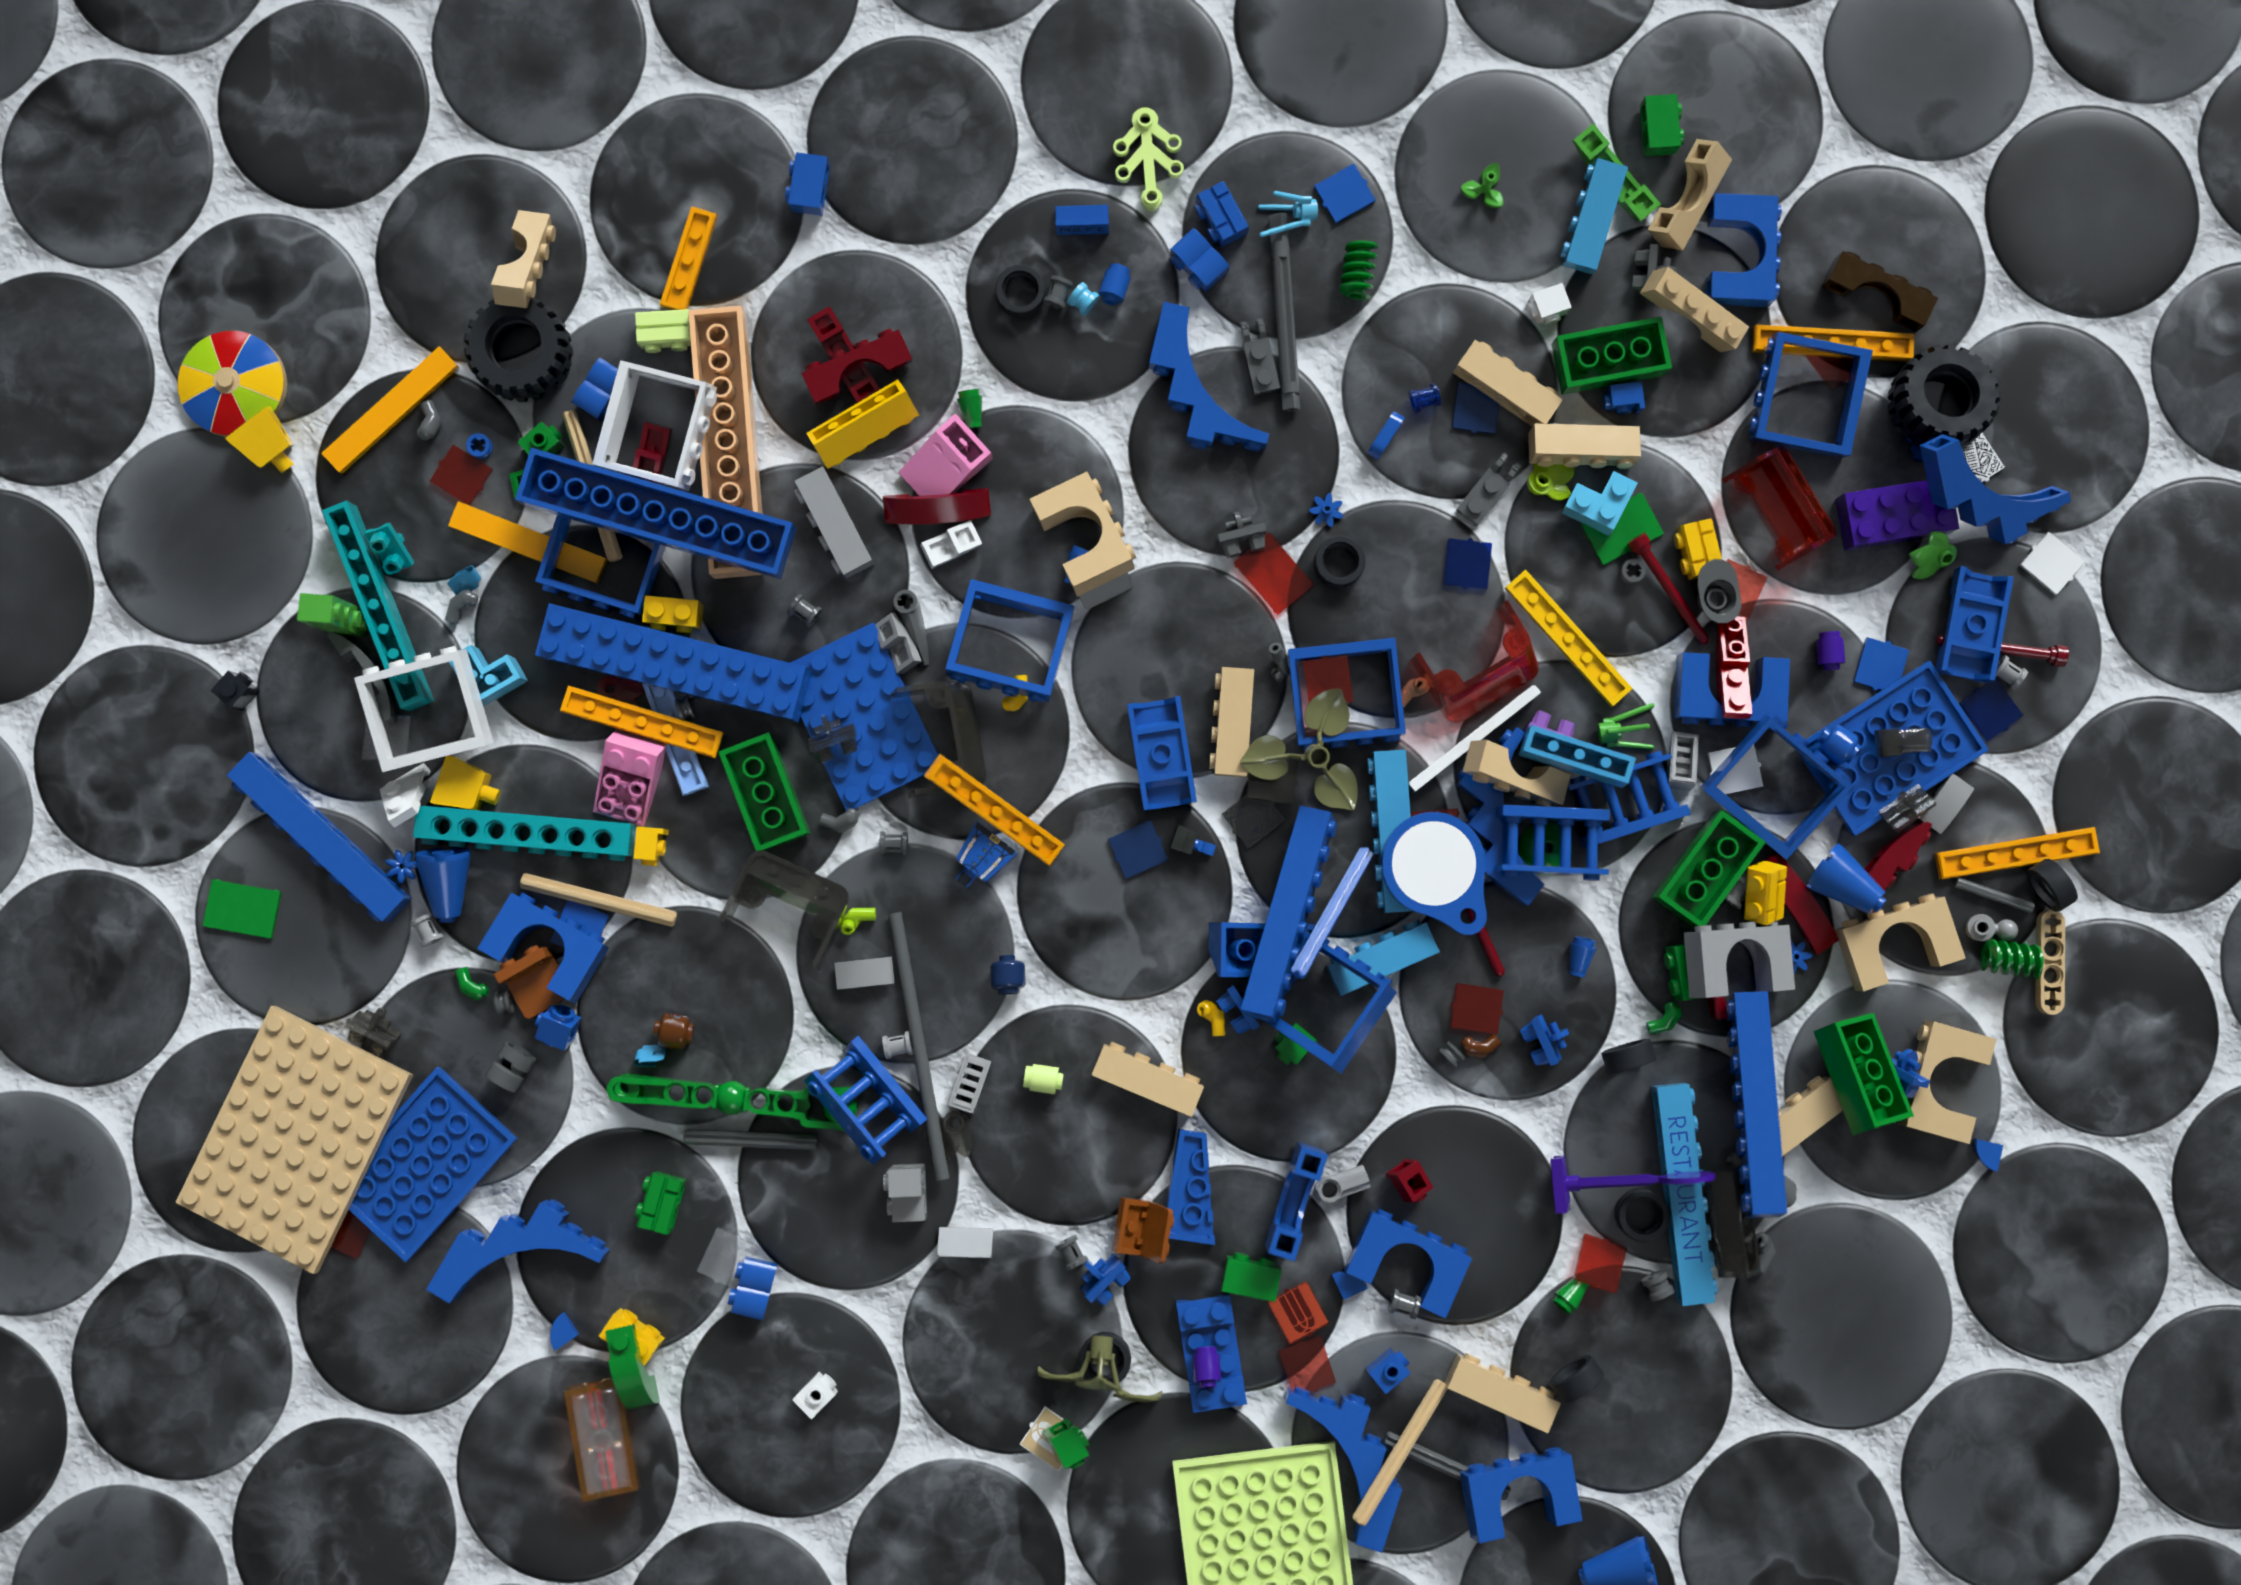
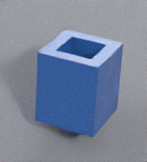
M1391 1347L1366 1367L1370 1376L1385 1394L1411 1374L1406 1367L1410 1362L1400 1350L1395 1353Z

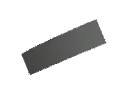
M333 632L327 634L336 650L347 663L356 658L363 669L376 667L349 640ZM385 678L372 681L380 692L375 696L379 712L385 721L393 726L396 724V709L390 688Z

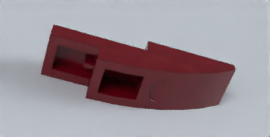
M1930 822L1917 823L1905 829L1887 842L1867 864L1865 870L1884 891L1886 887L1889 888L1895 881V870L1905 872L1915 866L1918 860V855L1916 854L1919 848L1924 846L1930 838L1931 832L1929 830L1932 826Z

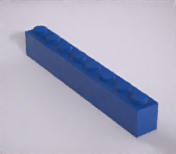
M248 752L227 774L233 781L231 783L232 787L243 795L246 793L252 799L251 805L262 813L265 811L271 817L270 822L280 831L285 830L291 836L289 840L299 849L304 848L309 852L308 858L318 867L323 866L330 872L328 877L339 886L343 884L349 890L347 895L358 904L362 902L368 908L366 912L372 919L377 922L380 920L382 922H391L412 899L410 895L393 879L387 877V874L260 754Z
M1301 805L1299 807L1241 1006V1010L1246 1016L1277 1023L1279 1016H1283L1285 1012L1286 1000H1284L1286 991L1291 989L1294 976L1291 974V968L1301 952L1299 948L1301 938L1305 939L1307 935V917L1314 910L1316 899L1313 896L1315 889L1321 886L1323 873L1321 872L1323 862L1326 863L1328 861L1330 837L1334 838L1337 830V822H1335L1332 813L1329 811Z

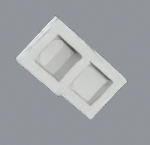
M969 520L948 529L944 534L922 542L920 546L931 569L979 547L982 545V542L972 521Z

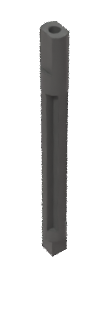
M1280 212L1269 215L1270 229L1288 224L1286 213ZM1287 230L1270 235L1282 406L1284 411L1292 412L1301 410L1289 235Z

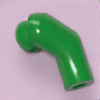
M468 967L454 970L462 994L473 1000H481V998L488 996V986L485 983L478 985L472 982Z
M1668 1002L1665 1005V1014L1662 1019L1646 1022L1649 1035L1670 1031L1675 1027L1682 1016V1010L1676 1002Z

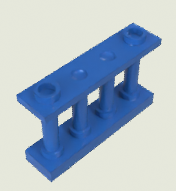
M1661 751L1645 755L1647 761L1634 764L1629 784L1639 814H1637L1638 820L1628 822V819L1624 818L1614 786L1601 782L1614 822H1611L1613 828L1603 830L1602 826L1598 827V844L1691 815L1688 804L1679 806L1678 801L1675 802L1662 761L1671 759V753L1662 756ZM1649 765L1652 766L1664 802V806H1662L1663 812L1654 814L1653 810H1649L1636 771ZM1585 776L1570 779L1571 785H1568L1567 791L1575 789L1581 808L1593 809L1586 785L1599 781L1592 778L1586 780ZM1584 836V837H1581L1580 839H1581L1583 848H1586V847H1587V836Z
M1501 805L1497 807L1496 818H1505V823H1507L1506 865L1495 866V872H1503V877H1520V873L1582 875L1585 881H1600V876L1609 875V869H1597L1598 827H1601V823L1610 820V810ZM1521 819H1531V824H1534L1533 866L1517 865L1518 823H1521ZM1548 820L1558 821V825H1560V867L1544 866L1545 825L1548 824ZM1574 821L1584 822V826L1587 827L1586 868H1571V826H1574Z
M857 1036L842 1050L845 1054L844 1059L823 1075L817 1069L814 1070L804 1082L807 1085L808 1091L820 1100L858 1146L860 1154L873 1165L886 1155L881 1148L904 1128L909 1133L913 1132L927 1118L863 1040ZM855 1066L863 1078L839 1097L829 1084L848 1068ZM870 1086L880 1096V1099L856 1118L846 1105ZM888 1107L895 1114L897 1120L874 1139L864 1126Z

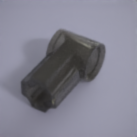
M1894 728L1874 731L1877 758L1902 756V754L1929 752L1933 744L1929 728L1909 730Z

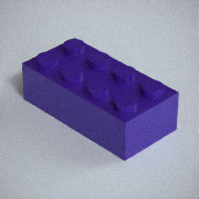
M1927 480L1844 493L1835 499L1844 551L1928 538L1929 534L1934 531L1943 532L1948 535L1960 529L1956 508L1948 510L1931 502Z

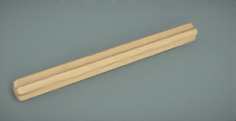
M575 410L564 412L562 417L576 461L593 465L578 413ZM597 527L607 559L610 562L622 559V553L615 532Z
M528 873L523 874L520 880V887L525 890L670 927L674 926L677 919V912Z
M1441 1380L1433 1381L1355 1511L1352 1519L1358 1524L1365 1526L1447 1391L1446 1384Z

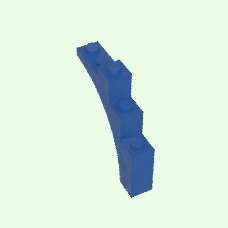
M1163 302L1149 369L1159 376L1167 377L1169 374L1174 375L1167 405L1172 406V410L1180 413H1187L1188 410L1192 411L1186 442L1191 443V447L1204 450L1206 447L1212 448L1213 439L1218 438L1222 444L1234 445V442L1245 445L1244 448L1252 451H1260V448L1266 449L1269 433L1251 428L1231 417L1215 403L1202 386L1194 370L1188 349L1187 324L1190 307Z
M1942 434L1920 445L1931 502L1948 510L1958 507L1961 521L1975 527L1986 525L1989 538L2003 544L2013 543L2019 537L2027 534V523L2035 522L2039 517L2049 512H2055L2061 506L2071 502L2070 492L2054 486L2035 493L2022 495L1995 493L1974 475L1964 457L1958 439Z
M1518 727L1512 729V731L1507 729L1498 740L1501 746L1508 748L1510 762L1514 751L1525 735V732ZM1463 767L1456 776L1460 779L1456 786L1480 804L1479 807L1474 805L1465 818L1468 819L1466 824L1472 828L1478 837L1489 845L1488 848L1483 846L1486 861L1485 876L1523 906H1529L1545 884L1533 873H1520V877H1503V872H1495V866L1506 865L1507 823H1505V818H1496L1497 807L1504 805V792L1494 789V784L1480 783L1472 780L1473 776L1464 773ZM1518 854L1517 865H1526Z
M553 1199L550 1201L545 1200L538 1205L527 1226L524 1225L525 1221L522 1218L510 1214V1216L504 1215L499 1218L487 1240L484 1239L485 1235L475 1229H466L460 1232L426 1290L451 1303L458 1299L468 1283L485 1267L499 1258L515 1252L532 1249H560L583 1255L600 1263L606 1259L610 1249L605 1247L606 1243L595 1236L589 1238L582 1234V1228L571 1222L565 1224L564 1222L570 1213L564 1210L565 1206Z
M1295 1386L1294 1390L1287 1388L1284 1396L1285 1403L1306 1412L1324 1425L1338 1440L1347 1454L1355 1473L1359 1506L1378 1475L1386 1452V1447L1381 1443V1438L1366 1433L1365 1437L1362 1436L1371 1409L1368 1403H1365L1366 1399L1350 1393L1349 1397L1342 1395L1339 1405H1337L1336 1400L1331 1397L1321 1395L1319 1399L1310 1396L1311 1392L1297 1386ZM1396 1478L1393 1479L1368 1523L1362 1526L1356 1522L1353 1538L1357 1545L1380 1553L1383 1552L1402 1492V1488L1397 1483Z

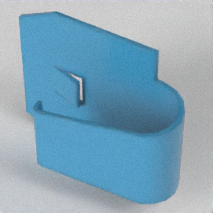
M469 566L455 573V576L447 584L457 595L462 590L472 591L478 588L479 585L477 583L481 580V576L473 566Z
M643 1045V1048L636 1052L634 1065L638 1067H655L657 1061L664 1060L666 1048H662L659 1045Z

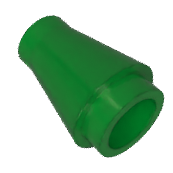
M979 389L958 392L959 398L957 402L966 426L969 429L982 427L983 395H980Z
M1577 1273L1574 1278L1554 1293L1553 1303L1570 1315L1573 1310L1577 1311L1591 1282L1582 1274Z

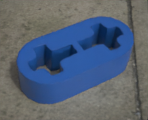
M1393 411L1367 453L1379 460L1405 417Z

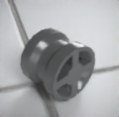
M1666 1270L1653 1272L1641 1280L1643 1286L1648 1288L1650 1301L1664 1299L1675 1292L1674 1286L1669 1284L1667 1280L1669 1275Z

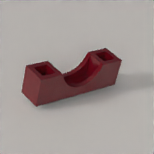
M892 328L884 330L877 334L878 339L874 341L862 340L853 345L854 350L847 353L840 350L829 356L830 360L820 364L819 361L805 366L806 371L801 374L815 405L840 395V382L844 373L857 363H875L888 373L911 363L912 357L899 329L894 332Z

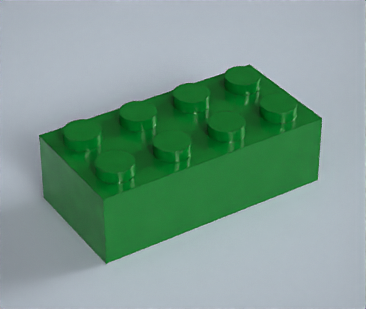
M1662 316L1559 335L1551 343L1561 395L1665 376L1672 369Z
M768 732L719 751L720 758L757 853L762 854L811 835L773 734Z
M1723 810L1714 811L1653 894L1652 898L1695 929L1694 926H1705L1766 842Z
M1874 1013L1835 1022L1813 1031L1852 1135L1887 1126L1914 1116Z

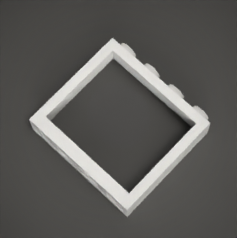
M620 360L592 464L607 470L689 491L690 486L695 480L697 460L701 457L703 451L702 442L704 434L709 429L710 412L717 400V387L704 381ZM640 376L698 391L675 478L616 463Z
M456 646L440 650L441 655L431 658L430 652L414 656L415 662L405 664L404 659L388 663L389 669L380 671L378 666L362 670L363 676L354 678L382 772L494 743L467 649L457 651ZM453 661L475 736L393 757L371 682Z

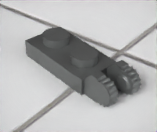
M1263 318L1256 319V329L1260 339L1253 341L1250 340V330L1247 322H1240L1244 342L1242 346L1254 396L1280 390L1269 337L1266 336Z
M1505 453L1501 455L1492 468L1485 472L1456 509L1458 513L1475 526L1481 522L1510 485V480L1521 468L1516 463L1510 468L1505 478L1498 475L1496 471L1507 461L1508 456Z

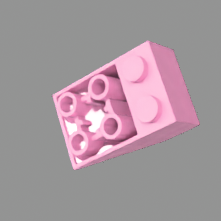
M954 414L931 435L898 473L919 496L954 494L993 458L987 447Z
M616 729L605 741L593 812L644 827L663 768L667 744Z

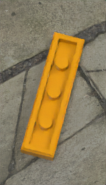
M691 206L659 304L661 308L667 310L688 309L718 218L716 213Z

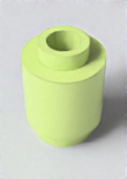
M1033 1064V1067L1026 1066L1023 1087L1030 1088V1091L1055 1094L1056 1089L1061 1090L1063 1074L1059 1073L1058 1067Z

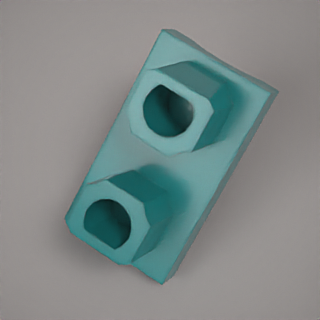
M390 522L381 527L366 530L364 535L369 541L368 546L382 561V568L387 575L400 572L401 569L413 565L414 560L403 544L404 537L401 533H396Z

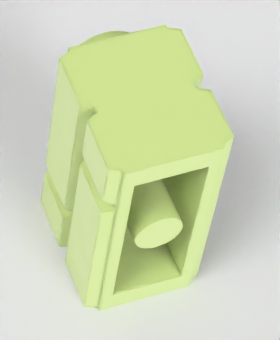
M689 309L637 312L635 314L636 338L639 347L645 349L647 353L661 352V348L670 347L673 351H686L687 346H691Z

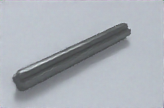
M688 1129L685 1130L683 1138L686 1145L815 1150L818 1146V1136L809 1134Z
M1387 1432L1383 1440L1384 1446L1393 1450L1400 1436ZM1416 1443L1407 1456L1460 1481L1459 1471L1468 1470L1467 1466ZM1508 1485L1502 1493V1500H1506L1510 1494L1511 1488Z

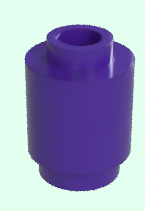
M1828 631L1818 633L1819 639L1816 640L1818 666H1823L1825 671L1839 670L1840 665L1846 663L1844 638L1841 637V632Z
M1216 1347L1195 1348V1355L1192 1356L1194 1383L1200 1384L1201 1389L1216 1388V1383L1221 1382L1220 1355L1217 1353Z

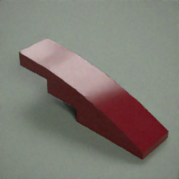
M649 421L644 422L640 446L635 452L633 468L662 475L673 428Z

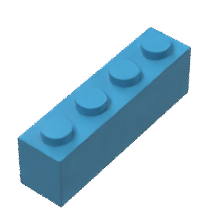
M1597 158L1593 165H1588L1584 175V180L1588 181L1585 191H1580L1576 206L1580 207L1577 217H1572L1568 228L1572 235L1569 242L1565 241L1560 257L1564 258L1562 266L1593 274L1597 270L1627 173V166Z
M1533 725L1526 730L1519 756L1620 788L1629 784L1636 760L1635 757Z
M1418 920L1404 925L1405 931L1395 935L1394 931H1390L1379 936L1380 942L1370 946L1368 941L1354 947L1355 953L1351 954L1349 959L1353 962H1356L1357 959L1363 961L1371 967L1369 972L1375 976L1378 972L1387 976L1440 951L1427 922L1419 924ZM1330 959L1331 964L1326 965L1336 991L1340 996L1369 984L1332 959Z

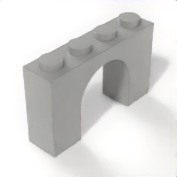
M1774 921L1769 925L1761 924V927H1756V922L1739 923V928L1734 929V924L1717 925V930H1712L1711 925L1694 926L1695 932L1684 933L1689 998L1729 996L1726 961L1729 951L1737 942L1745 945L1752 956L1756 992L1795 990L1789 925H1778V921Z

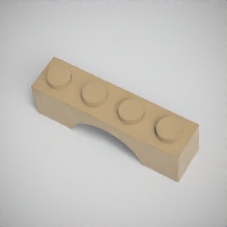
M1696 139L1685 160L1687 182L1681 199L1671 208L1660 207L1651 222L1648 231L1662 247L1684 250L1732 159L1718 141Z
M518 210L512 226L515 248L524 252V254L512 263L498 265L491 287L495 304L527 308L530 299L535 297L537 279L542 277L543 262L548 260L550 242L555 240L556 228L552 226L550 214Z
M1669 267L1654 270L1640 294L1659 308L1674 311L1693 322L1701 331L1700 338L1719 352L1737 349L1749 328L1748 325Z
M1489 740L1470 742L1463 772L1472 775V780L1476 782L1494 784L1493 788L1496 790L1514 792V797L1527 801L1531 799L1536 801V806L1544 807L1563 805L1571 776L1551 766L1533 767L1530 773L1523 778L1513 769L1509 760L1508 748Z

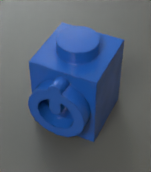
M551 1005L545 1013L541 1012L536 1019L535 1027L538 1029L535 1039L542 1041L547 1046L565 1051L574 1041L582 1017L575 1015V1012L567 1006Z

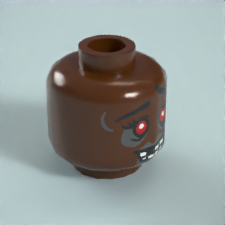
M665 1013L661 1021H655L653 1036L658 1037V1045L662 1048L683 1050L686 1044H691L694 1024L690 1023V1019L686 1015Z

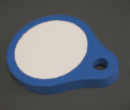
M1441 812L1417 814L1400 823L1388 836L1381 854L1382 877L1385 886L1393 898L1405 908L1434 918L1461 935H1473L1485 926L1487 921L1484 901L1486 861L1481 841L1472 828L1459 818ZM1465 908L1471 909L1474 914L1473 921L1469 924L1463 923L1460 918L1461 911Z

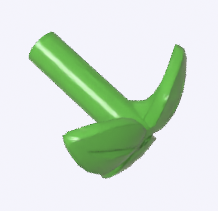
M1497 162L1490 164L1481 173V185L1471 180L1465 182L1460 188L1461 192L1470 199H1476L1481 193L1484 194L1483 201L1488 207L1500 208L1503 206L1501 193L1491 189L1492 186L1499 182L1500 169Z

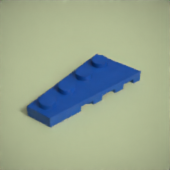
M1178 1128L1166 1207L1173 1210L1174 1225L1170 1230V1239L1215 1245L1212 1223L1213 1211L1211 1210L1210 1197L1211 1184L1209 1183L1207 1134L1205 1132Z

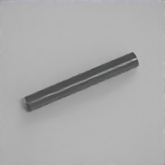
M1956 877L1953 883L1955 888L2028 913H2032L2035 904L1959 877Z

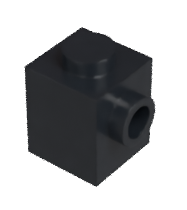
M228 670L211 689V692L230 708L243 711L260 690L251 684L253 680L242 671L236 673Z

